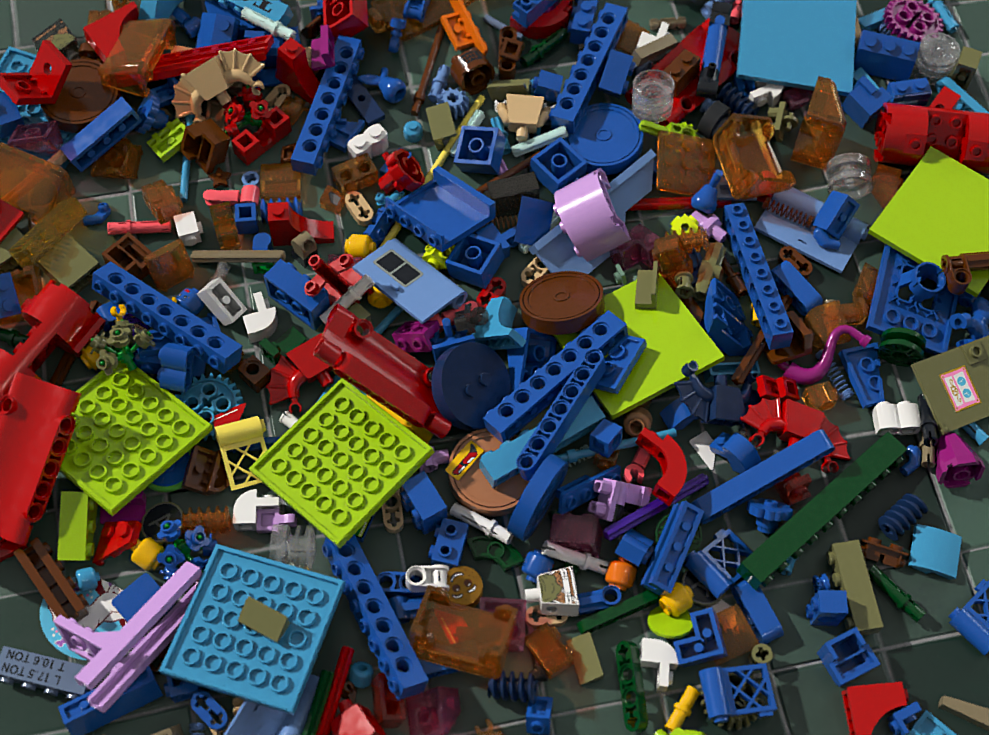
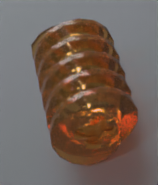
M698 226L695 233L693 228L690 227L689 234H686L683 228L680 235L677 234L676 230H673L671 237L668 231H665L667 254L670 252L673 257L676 256L677 250L680 255H684L685 249L689 254L693 253V248H695L697 253L701 252L702 247L706 252L709 251L707 228L703 231Z
M225 505L223 512L220 511L219 506H216L214 512L211 511L210 506H207L205 513L202 512L201 507H198L196 513L193 512L192 507H189L187 514L183 511L182 528L184 535L186 531H192L198 525L204 527L205 534L210 530L212 535H215L218 529L221 534H225L227 528L230 533L231 515L228 505Z

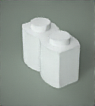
M375 124L367 128L363 134L353 137L347 144L349 159L357 167L367 164L373 156L384 153L389 146L388 133L380 124Z
M884 401L875 405L871 411L876 435L883 436L888 431L892 435H912L920 431L921 418L917 403L901 401L898 404H890V402Z

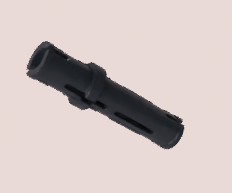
M922 393L917 397L921 416L920 431L923 433L924 445L930 447V440H932V445L936 446L938 444L936 433L938 425L934 420L926 399H923Z

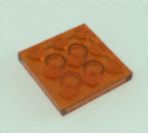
M661 130L658 132L657 190L693 196L705 184H709L715 172V140Z

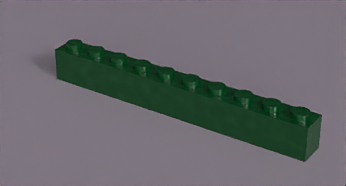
M889 431L886 432L741 562L736 571L755 590L761 585L764 588L767 587L774 580L772 575L777 571L781 574L790 565L788 561L791 558L796 560L805 551L803 547L806 544L811 546L818 540V533L821 531L826 533L834 525L832 521L836 517L840 520L849 511L847 507L850 504L855 506L863 498L861 494L864 491L867 493L871 492L877 485L875 481L879 478L884 480L891 473L889 469L892 466L897 468L905 460L903 455L908 449Z

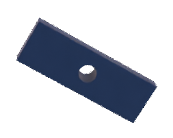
M353 75V85L351 90L347 91V98L366 125L370 127L384 120L385 114L362 82L358 80L357 75Z

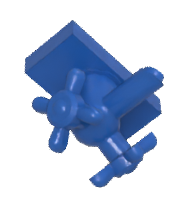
M444 318L442 324L445 337L439 338L438 330L434 333V337L430 339L435 363L447 349L460 344L475 342L473 334L467 336V329L459 330L457 325L451 326L449 318Z

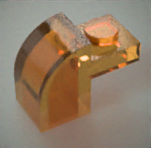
M229 201L209 206L220 250L241 248Z

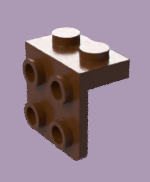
M794 311L786 312L794 331L790 347L769 350L768 345H766L762 351L774 365L812 354L814 334L804 324L803 319L798 317Z

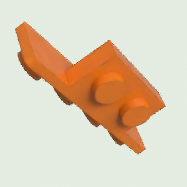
M449 0L455 12L441 16L440 22L455 51L473 46V48H478L486 57L488 52L487 43L482 40L479 28L475 26L470 11L464 5V1Z

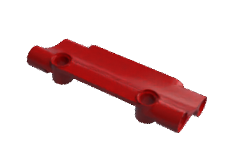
M710 17L690 32L676 47L670 50L639 78L638 82L625 94V98L630 105L645 108L661 126L665 127L671 122L678 124L706 99L696 96L700 74L677 97L662 90L660 87L661 73L684 49L701 58V70ZM730 26L726 36L718 87L737 70L740 33Z
M340 304L335 305L328 315L324 332L313 355L331 366L333 372L412 425L420 428L423 427L440 439L444 438L449 432L452 423L441 415L433 398L428 375L429 373L432 375L434 367H427L374 331L373 325L369 320L358 318ZM358 325L363 329L362 335L357 331Z
M19 372L15 373L8 395H4L0 399V537L26 546L33 529L31 522L39 521L44 514L75 429V419L70 415L71 412L75 413L82 394Z

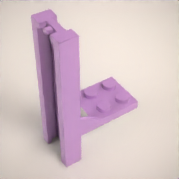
M186 561L120 631L94 632L89 627L83 628L75 619H67L62 615H59L53 621L68 649L90 661L75 676L80 686L85 685L92 691L110 673L87 698L92 707L105 713L173 640L203 574L200 567ZM193 583H195V585L146 635V637L128 654V656L124 657L132 649V647L150 630V628L169 610V608L187 591V589Z

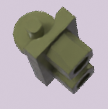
M780 102L779 107H769L768 110L769 121H775V123H765L764 131L766 136H775L776 142L783 141L785 130L789 132L798 126L799 120L794 116V113L790 112L788 114V111L785 110L786 102Z

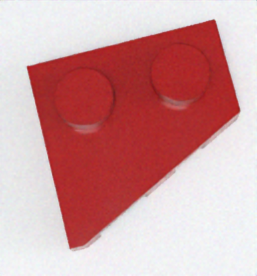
M137 520L105 522L92 563L102 566L106 558L110 556L115 558L122 554L123 551L134 547L137 544L142 523Z

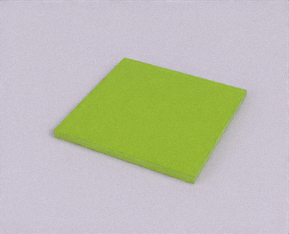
M930 147L870 227L868 234L919 264L931 262L940 268L943 255L959 256L961 253L989 251V179L937 149ZM989 270L970 271L972 280L966 292L977 298L989 280Z
M660 273L656 309H635L637 280L604 296L605 310L603 314L609 310L627 324L629 336L645 339L647 343L646 348L618 394L599 389L593 390L594 395L612 420L675 387L674 382L689 380L690 378L684 376L681 371L686 363L689 364L694 360L698 364V370L695 372V375H698L725 360L723 353ZM581 331L553 336L561 348L564 349L565 345L578 337Z
M118 361V366L116 369H113L111 375H106L105 371L102 370L75 391L82 395L75 413L71 412L70 415L74 417L76 425L59 471L113 516L213 430V426L168 390L160 388V384L137 367L133 371H129L125 363L121 364Z
M341 378L248 469L340 549L434 454V449L358 389Z

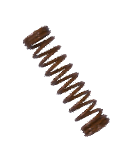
M768 196L766 197L762 205V209H766L767 207V211H769L772 207L771 213H773L776 209V215L781 210L780 217H782L785 213L786 219L790 214L789 220H792L795 216L794 223L799 218L798 224H801V222L804 219L803 227L806 225V228H810L814 220L813 216L810 215L805 223L807 213L801 220L803 212L801 211L796 219L798 209L792 216L794 208H791L790 212L787 215L789 205L783 212L785 204H782L781 208L778 211L780 201L777 203L775 208L774 204L776 200H774L769 207L771 198H769Z

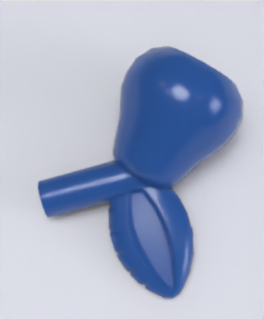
M385 67L381 68L380 76L373 74L358 76V80L364 84L378 85L383 97L389 103H397L405 96V83L398 78L388 77V69Z
M715 170L709 184H705L693 195L691 205L694 209L705 214H712L716 210L718 194L716 186L723 176L721 170Z

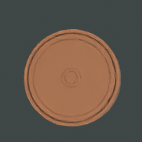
M486 428L466 435L453 449L449 464L469 441H473L484 452L475 460L460 480H456L448 473V482L454 497L461 505L482 516L497 517L512 513L529 481L524 480L519 473L492 488L480 470L479 462L484 453L489 450L495 451L499 449L502 443L487 431ZM515 434L510 440L513 441L518 436Z

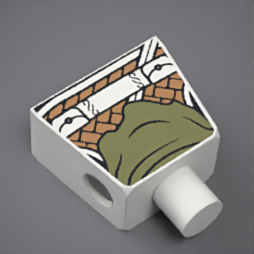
M573 567L539 574L537 576V588L524 590L525 602H539L540 612L543 615L578 616L579 600Z

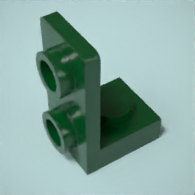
M292 326L275 341L270 342L264 338L259 342L262 355L276 366L281 355L287 359L286 353L307 340L303 334Z

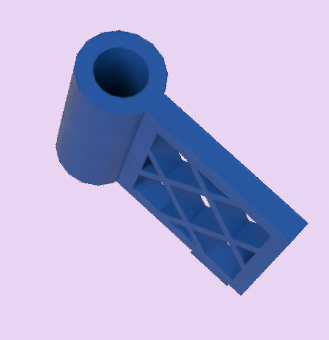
M723 528L713 536L715 540L703 550L698 552L693 550L685 558L687 561L685 567L717 599L742 578L737 571L736 576L732 577L726 571V566L736 568L737 570L741 564L740 555L748 557L753 553L730 529L725 531ZM728 538L734 544V548L724 547V539ZM710 550L719 551L720 559H714L708 552ZM725 553L735 554V562L726 561Z
M985 579L974 588L977 593L962 609L956 607L948 616L951 619L949 624L984 656L989 652V600L986 595V590L989 588V580L986 581ZM973 604H983L984 614H978L971 606Z
M766 663L727 668L712 667L698 672L709 720H714L715 724L728 722V717L758 713L759 718L773 716V711L777 710ZM752 671H761L763 680L760 685L749 678ZM735 673L743 679L738 687L730 683L728 674ZM745 682L756 689L751 698L740 690ZM759 692L767 697L769 706H761L754 701ZM737 694L748 702L744 709L736 710L734 699Z

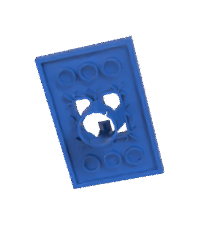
M885 244L866 330L882 335L889 328H908L924 336L926 339L924 352L932 355L948 351L952 331L950 316L955 314L958 295L952 294L948 290L944 271L941 272L942 269L938 265L931 262L919 264ZM926 278L934 280L936 282L935 290L923 287L922 282ZM905 286H909L910 291L913 293L909 294L908 301L898 296L899 289ZM933 297L931 310L921 305L924 299Z

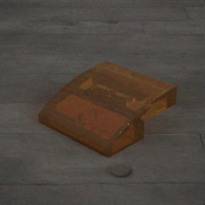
M291 163L261 164L260 201L262 199L270 200V198L273 200H278V198L286 200V197L289 199H294V197L301 199V172L293 171Z
M738 604L717 613L728 657L714 660L716 666H721L731 659L751 651L755 645L760 643Z

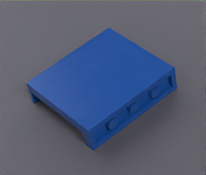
M440 166L433 169V180L397 202L388 197L385 198V212L388 217L394 219L404 228L409 229L417 237L422 238L441 252L495 219L496 215L495 201Z

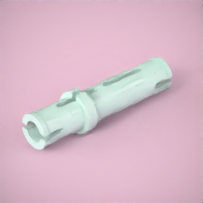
M245 7L241 12L242 19L267 30L275 37H281L286 41L290 37L293 39L296 37L294 35L296 31L285 27L282 22L273 21L248 7Z

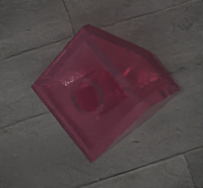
M57 120L18 125L7 143L11 147L37 153L47 152V154H53L61 148L63 139Z
M437 686L406 698L410 735H447L461 713L458 688Z

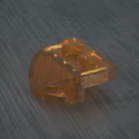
M839 300L812 308L804 319V324L814 334L812 345L821 350L824 349L830 333L836 327L847 325ZM845 333L841 334L836 345L850 342L851 336Z

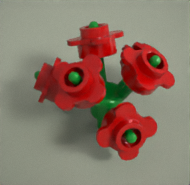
M250 85L244 86L242 92L237 93V96H234V98H231V101L223 105L225 109L223 115H225L227 126L224 128L226 130L225 133L229 137L233 136L235 138L240 134L239 129L248 124L260 128L262 125L261 119H268L271 116V113L268 111V101L261 100L263 97L262 93L259 96L254 95ZM237 96H242L244 105L251 109L248 113L245 112L243 105L237 101ZM243 118L246 120V121H244V122H242V123L236 125V123H237V122H240Z

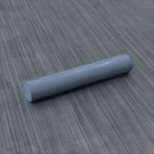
M487 14L483 18L484 22L498 30L507 26ZM517 31V40L522 41L524 35Z

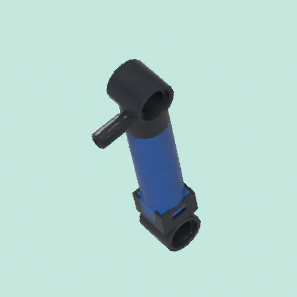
M713 1L696 90L697 97L713 100L716 98L733 5L731 3Z

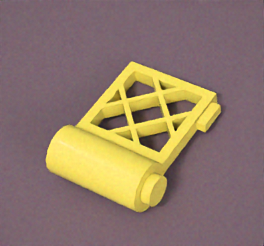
M254 416L214 427L231 491L263 483L254 474L241 468L239 464L245 455L254 461L258 460L247 453L252 444L260 442L262 452L259 458L267 451L263 432H266L264 420ZM247 446L245 451L241 450L240 448ZM235 449L242 453L237 464L228 460L226 451ZM230 465L233 466V467H235L232 472H231ZM239 469L246 473L248 477L244 483L235 485L233 475ZM250 477H253V478L256 479V480H253V481H249V482H248V480L250 479Z

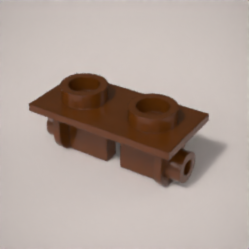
M870 536L868 540L861 539V541L866 542L865 546H861L864 558L878 562L880 554L884 555L883 564L897 569L904 567L905 559L902 556L903 554L909 555V553L903 552L904 547L892 543L890 547L881 545L882 540Z

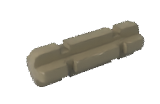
M676 17L660 18V20L652 18L649 22L651 30H658L662 22L669 24L668 29H676V27L678 29L686 28L687 24L686 17H678V19Z

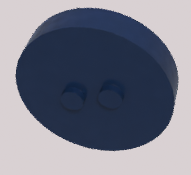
M468 342L451 347L441 354L432 372L431 388L435 404L441 415L456 428L474 431L486 428L483 417L490 409H494L500 404L505 396L511 394V380L503 360L494 350L481 343Z

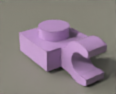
M279 508L257 509V533H280V526L297 527L295 514L281 515Z

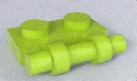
M178 118L172 122H167L165 124L166 127L158 133L155 132L151 135L152 138L146 142L163 162H166L180 150L186 126Z

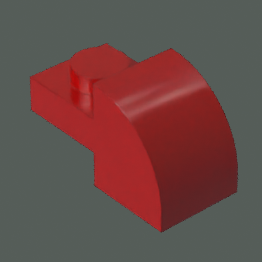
M765 375L756 377L757 391L760 398L768 400L780 398L781 403L786 399L795 402L800 400L795 380L784 376L777 379Z

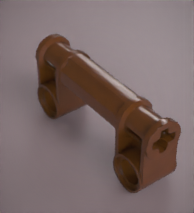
M989 251L961 253L959 256H942L941 269L946 276L947 288L952 294L960 295L966 291L972 280L970 271L989 270Z

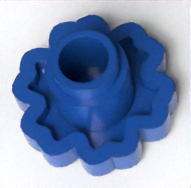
M149 94L147 98H144L137 111V114L143 121L134 128L135 131L145 134L151 127L163 129L166 126L168 115L165 114V111L159 109V97Z
M750 499L746 508L749 514L757 517V530L767 534L775 533L779 522L782 520L788 521L792 518L793 509L790 508V505L772 499Z

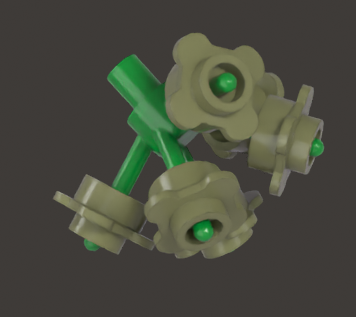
M122 319L112 326V329L109 331L110 336L107 338L104 337L105 332L101 336L95 335L94 338H91L89 346L93 349L90 353L92 354L95 351L100 354L96 361V366L98 369L105 371L106 375L113 373V369H116L118 366V361L121 364L125 363L129 371H133L137 368L133 360L135 357L133 353L139 347L147 349L150 345L155 347L156 344L152 340L154 338L153 335L146 329L141 331L135 328L136 334L133 339L136 344L130 349L128 346L130 341L128 335L133 334L132 328H134V323H129V320Z

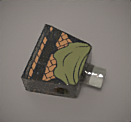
M61 18L32 38L37 52L43 40H50L69 61L80 59L78 54L80 47L77 39Z

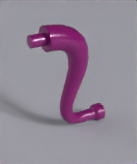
M840 325L830 333L822 355L814 366L803 368L794 362L791 365L783 362L777 366L784 371V377L795 380L797 384L811 385L820 381L830 369L837 340L841 334H849L859 341L860 346L863 348L869 344L872 337L862 334L852 326Z

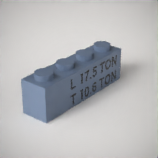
M7 646L2 648L0 653V682L3 684L13 685L15 682L22 684V688L31 691L40 688L44 689V693L51 696H58V693L67 695L66 698L69 700H73L91 691L85 685L80 686L75 679V676L85 665Z

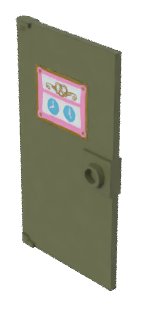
M989 335L911 365L941 435L989 416Z

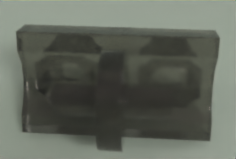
M471 303L465 304V310L455 312L454 323L457 332L468 329L469 334L476 333V325L486 324L489 319V313L483 307H476L472 310Z

